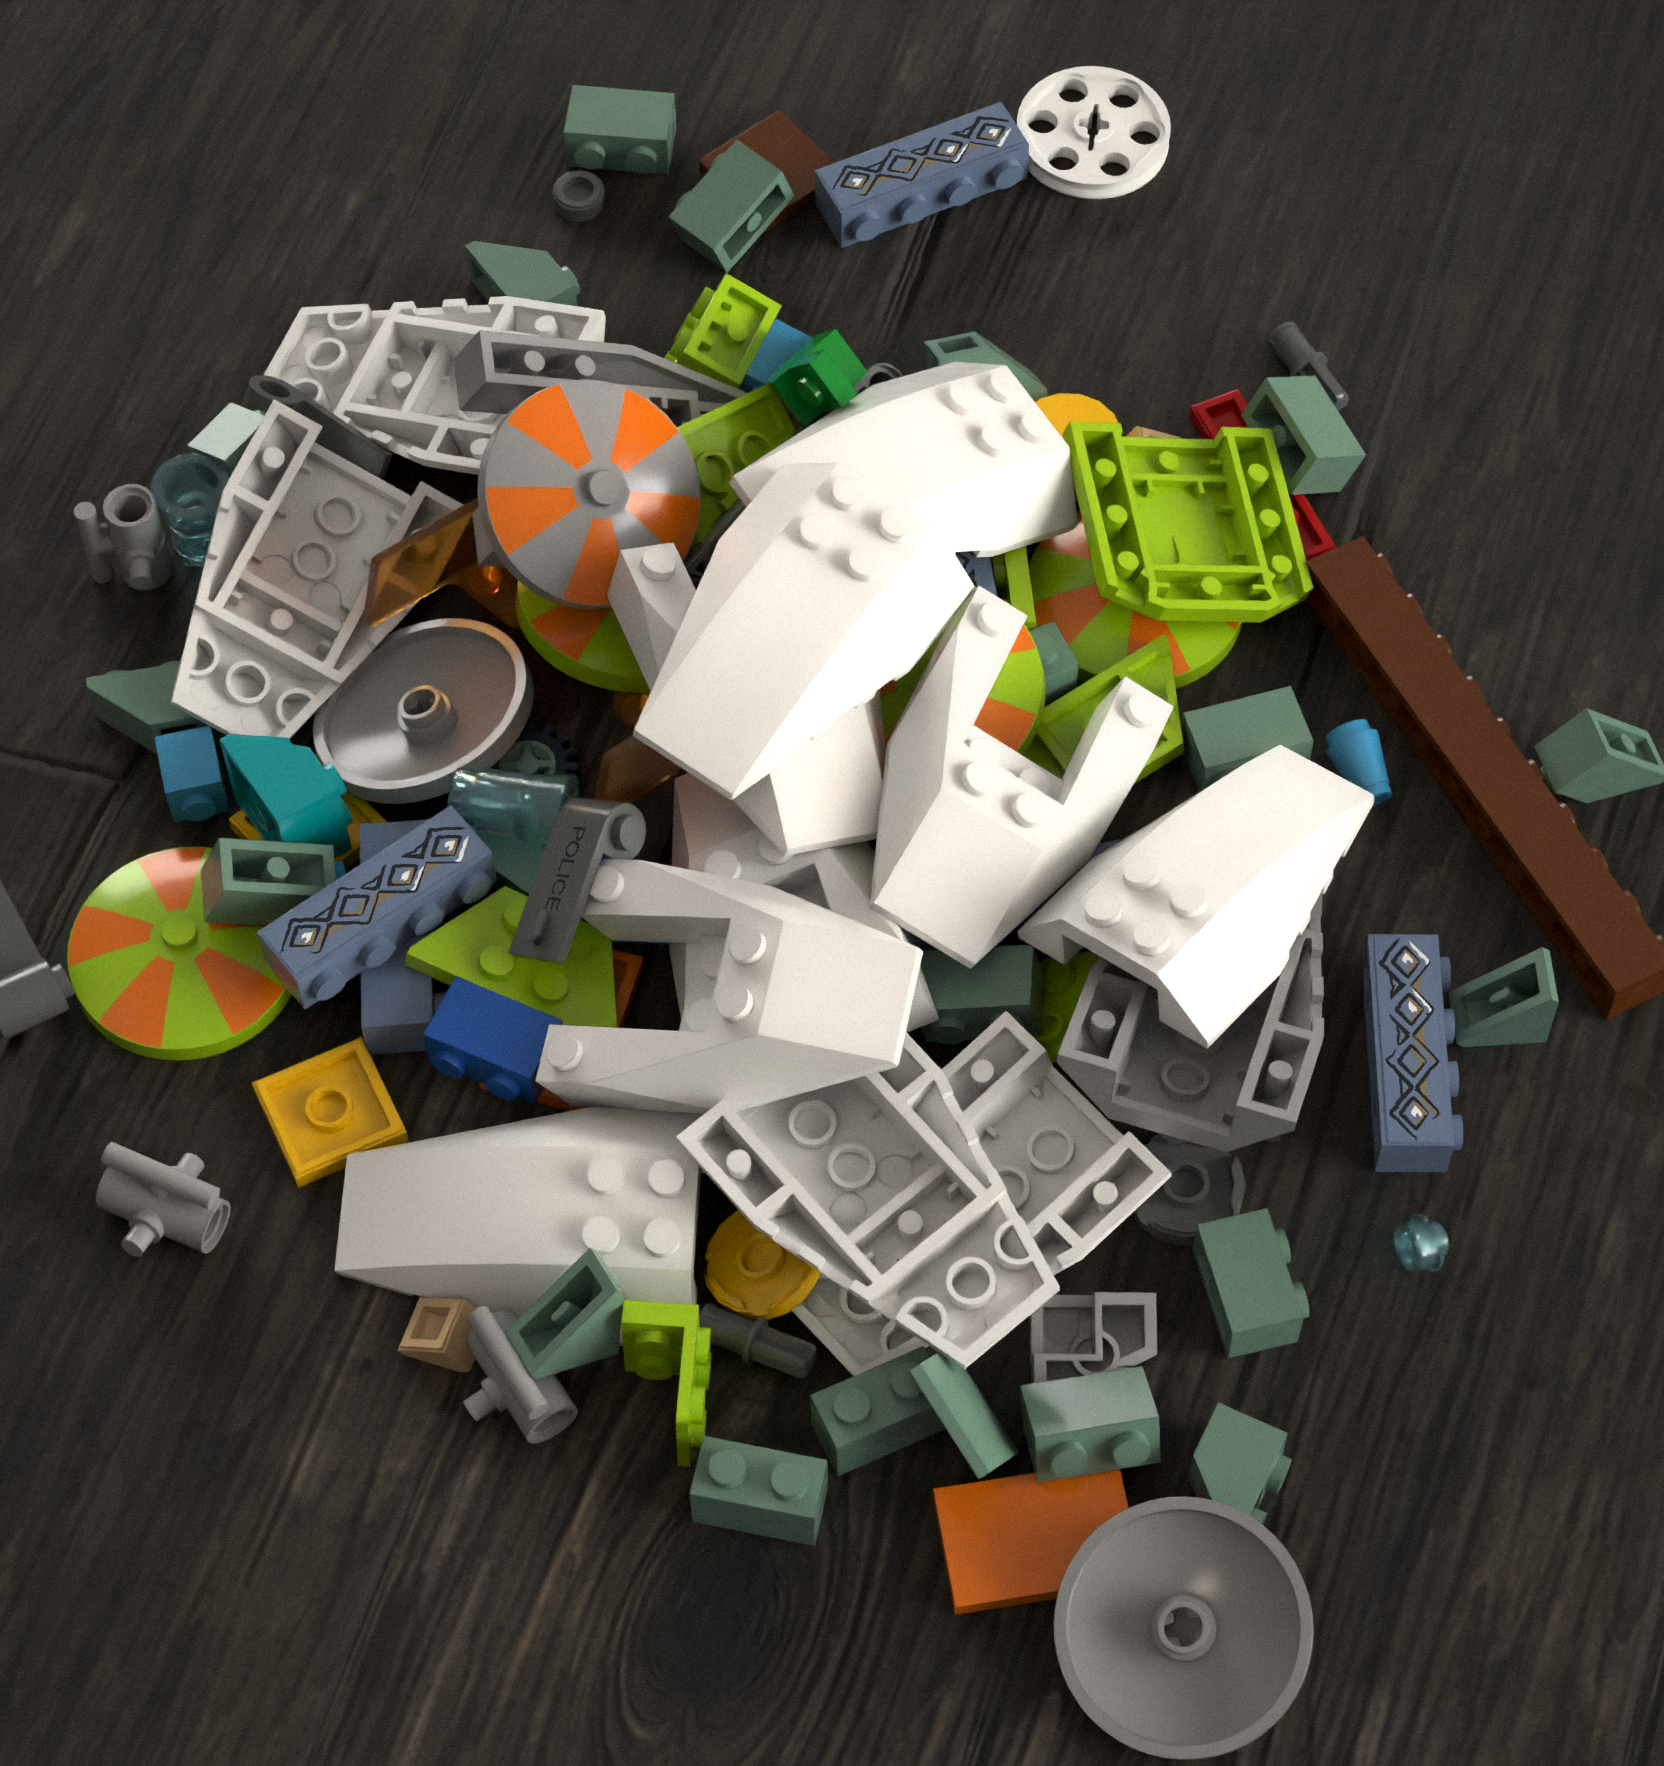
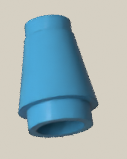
M1358 719L1342 724L1327 734L1325 739L1329 747L1325 753L1341 777L1374 794L1373 806L1388 800L1393 793L1389 786L1390 782L1378 730L1371 729L1367 720Z

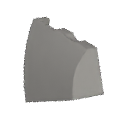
M1094 1292L1093 1295L1052 1296L1029 1316L1031 1384L1132 1368L1156 1356V1293Z

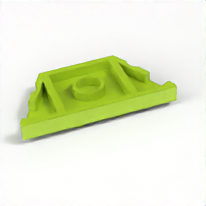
M1166 635L1159 636L1044 707L1037 732L1023 756L1062 780L1096 707L1125 676L1174 706L1153 752L1134 784L1184 753V744L1170 645Z
M502 887L412 945L407 952L405 966L451 986L455 977H459L559 1018L563 1021V1025L617 1028L612 940L591 924L580 920L564 964L520 958L508 953L528 896L509 887Z

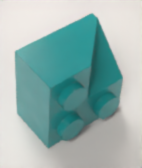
M228 734L219 739L235 801L264 841L333 845L334 858L352 849L347 826L353 823V819L348 807L341 798V795L347 792L338 771L330 762L322 766L310 747L293 745L288 737Z

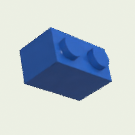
M455 977L423 1033L428 1060L439 1072L455 1079H461L463 1076L478 1081L484 1084L492 1094L501 1099L515 1101L518 1098L535 1105L544 1088L535 1080L549 1024L563 1025V1021L474 983Z

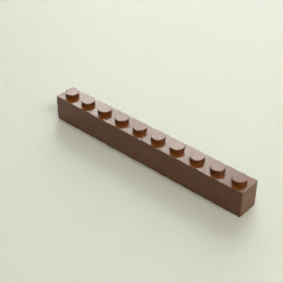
M1364 536L1307 561L1306 565L1309 569L1313 589L1306 598V601L1604 1018L1609 1020L1663 993L1664 938L1659 934L1653 933L1642 918L1641 910L1635 897L1628 890L1620 888L1609 873L1608 864L1602 852L1596 846H1590L1579 832L1570 808L1563 802H1557L1545 785L1543 773L1536 762L1532 759H1526L1514 743V737L1507 722L1499 716L1495 717L1483 700V694L1477 681L1471 675H1465L1453 659L1447 640L1441 634H1435L1423 618L1421 607L1416 598L1411 593H1405L1393 577L1392 568L1387 558L1380 552L1375 553Z

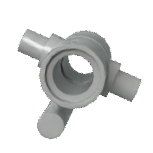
M126 484L112 490L105 498L103 504L107 523H99L95 506L92 503L81 502L75 506L73 513L91 574L96 582L107 583L113 578L114 571L110 561L112 559H117L123 580L134 589L152 590L167 582L172 574L173 565L153 493L148 488L138 484Z
M110 1142L106 1146L101 1162L108 1167L98 1185L96 1205L100 1209L129 1221L130 1230L121 1242L126 1252L140 1257L150 1243L159 1242L163 1236L205 1254L212 1251L227 1226L231 1206L229 1201L219 1197V1187L197 1178L204 1169V1163L198 1156L192 1153H185L176 1166H167L114 1142Z
M487 1306L478 1307L466 1318L472 1330L468 1333L465 1341L487 1378L480 1382L483 1387L482 1389L463 1401L467 1410L475 1421H479L496 1408L499 1412L507 1409L526 1440L530 1443H540L559 1434L573 1422L578 1410L556 1375L558 1373L540 1379L530 1376L505 1334V1331L519 1318L515 1311L508 1309L492 1314Z

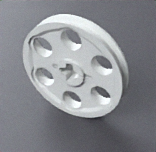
M1081 66L1056 72L1031 88L1024 97L1017 115V126L1029 143L1028 171L1045 186L1068 196L1083 199H1108L1131 193L1154 178L1167 157L1171 124L1164 102L1145 82L1131 74L1113 68ZM1073 89L1082 92L1086 97L1079 102H1068L1062 99L1059 94L1065 90ZM1117 95H1127L1133 98L1136 104L1132 107L1120 108L1113 105L1110 99ZM1097 114L1096 129L1099 131L1098 135H1095L1093 150L1090 151L1088 150L1090 135L1087 133L1091 129L1093 115ZM1037 120H1045L1051 122L1056 128L1048 133H1038L1030 129L1028 125ZM1146 131L1155 135L1158 140L1154 143L1143 145L1132 140L1130 136L1136 132ZM1056 157H1067L1072 159L1076 166L1068 170H1059L1050 165L1049 162ZM1115 162L1125 166L1128 171L1119 176H1112L1104 173L1100 168L1106 163Z

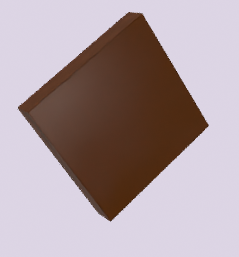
M778 110L699 159V172L705 176L713 160L719 154L726 152L736 140H739L780 169L795 197L763 232L764 234L815 201L814 170L835 162L786 115Z

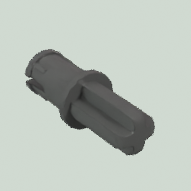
M1285 322L1276 327L1270 333V340H1267V343L1290 372L1289 377L1316 376L1338 412L1347 406L1349 397L1327 369L1328 359L1324 353L1315 351L1295 322Z
M713 1303L706 1304L699 1314L700 1327L711 1328L710 1344L741 1355L744 1364L752 1365L756 1361L798 1378H806L815 1364L817 1355L814 1344L768 1327V1320L759 1317L753 1321L716 1307Z

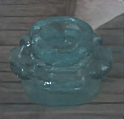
M1414 1214L1410 1217V1223L1398 1226L1394 1232V1248L1397 1257L1408 1271L1418 1272L1424 1270L1426 1272L1431 1269V1271L1435 1272L1443 1266L1444 1256L1448 1252L1449 1243L1446 1232L1439 1223L1435 1221L1429 1222V1219L1423 1214Z

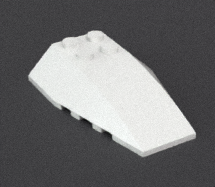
M511 296L490 297L488 305L469 306L465 298L443 300L442 307L416 308L413 301L394 302L390 310L371 311L368 304L301 307L264 375L281 379L294 386L389 451L423 466L479 475L485 447L497 425L507 414L459 410L453 359L479 330L604 342L606 316L603 310Z
M952 362L874 384L855 396L842 408L830 412L733 475L729 482L747 507L783 464L840 462L936 523L954 554L956 552L973 551L976 558L993 557L1073 531L1078 524L1069 446L1006 365Z
M275 399L272 401L222 491L170 705L225 735L288 737L290 739L421 600L469 508L420 481L411 496L315 443V440L323 426Z
M840 462L783 464L719 539L634 728L633 736L717 792L733 800L791 758L792 751L809 739L812 741L816 740L831 728V724L850 709L854 707L857 710L871 700L879 688L892 679L896 682L911 671L970 597L975 586L936 523Z
M1279 745L1243 764L1142 829L1092 858L1018 930L1019 939L1064 965L1083 947L1094 952L1157 989L1159 1021L1208 1049L1281 974L1289 960V950L1297 936H1302L1310 921V911L1320 893L1325 894L1333 879V869L1341 856L1345 857L1373 806L1374 794Z
M1007 1011L942 1069L953 1089L954 1097L964 1115H967L979 1137L980 1145L992 1167L996 1168L1007 1188V1194L1018 1215L1022 1216L1053 1275L1087 1256L1172 1177L1171 1172L1130 1131L1123 1136L1053 1067L1047 1050ZM820 1273V1277L808 1297L791 1310L852 1376L922 1346L925 1348L929 1346L822 1273Z
M907 1032L905 1033L898 1067L735 1112L722 1099L676 1136L677 1142L755 1229L963 1369H966L1060 1291V1286L1022 1216L1018 1215L1001 1177L996 1168L992 1167L980 1145L979 1137L967 1115H964L954 1097L953 1089L944 1072Z
M588 1107L348 1154L334 1271L338 1275L408 1296H413L414 1294L424 1298L467 1299L476 1308L487 1306L492 1314L501 1310L511 1309L517 1313L518 1317H521L589 1248L598 1251L622 1289L625 1300L697 1304L698 1290L693 1274L701 1173L705 1172L677 1142L676 1136L703 1114ZM622 1325L619 1346H623Z

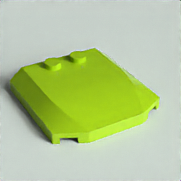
M1069 421L1062 435L1070 450L1073 482L1101 597L1157 621L1261 623L1306 600L1313 589V584L1308 566L1306 565L1307 561L1272 429L1221 427L1214 440L1121 436L1123 433L1121 423Z

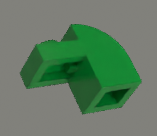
M833 329L812 337L771 374L768 383L799 425L806 427L821 413L842 408L858 395L853 386L867 375L868 372L837 329Z

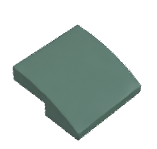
M938 1352L909 1370L978 1479L990 1473L1019 1452L966 1369L961 1368Z

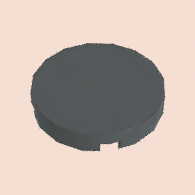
M1161 1133L1152 1137L1150 1143L1144 1145L1171 1172L1172 1177L1132 1213V1216L1143 1230L1160 1241L1187 1246L1194 1244L1197 1224L1240 1214L1246 1184L1242 1165L1234 1153L1232 1157L1229 1151L1223 1152Z

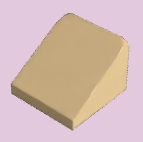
M420 1297L398 1351L402 1355L450 1370L469 1372L475 1357L465 1341L468 1333L472 1330L466 1318L476 1307L467 1299Z

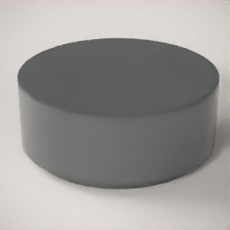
M582 170L571 171L559 177L554 183L552 191L554 208L558 215L565 220L586 222L596 218L603 211L605 206L604 185L595 174Z

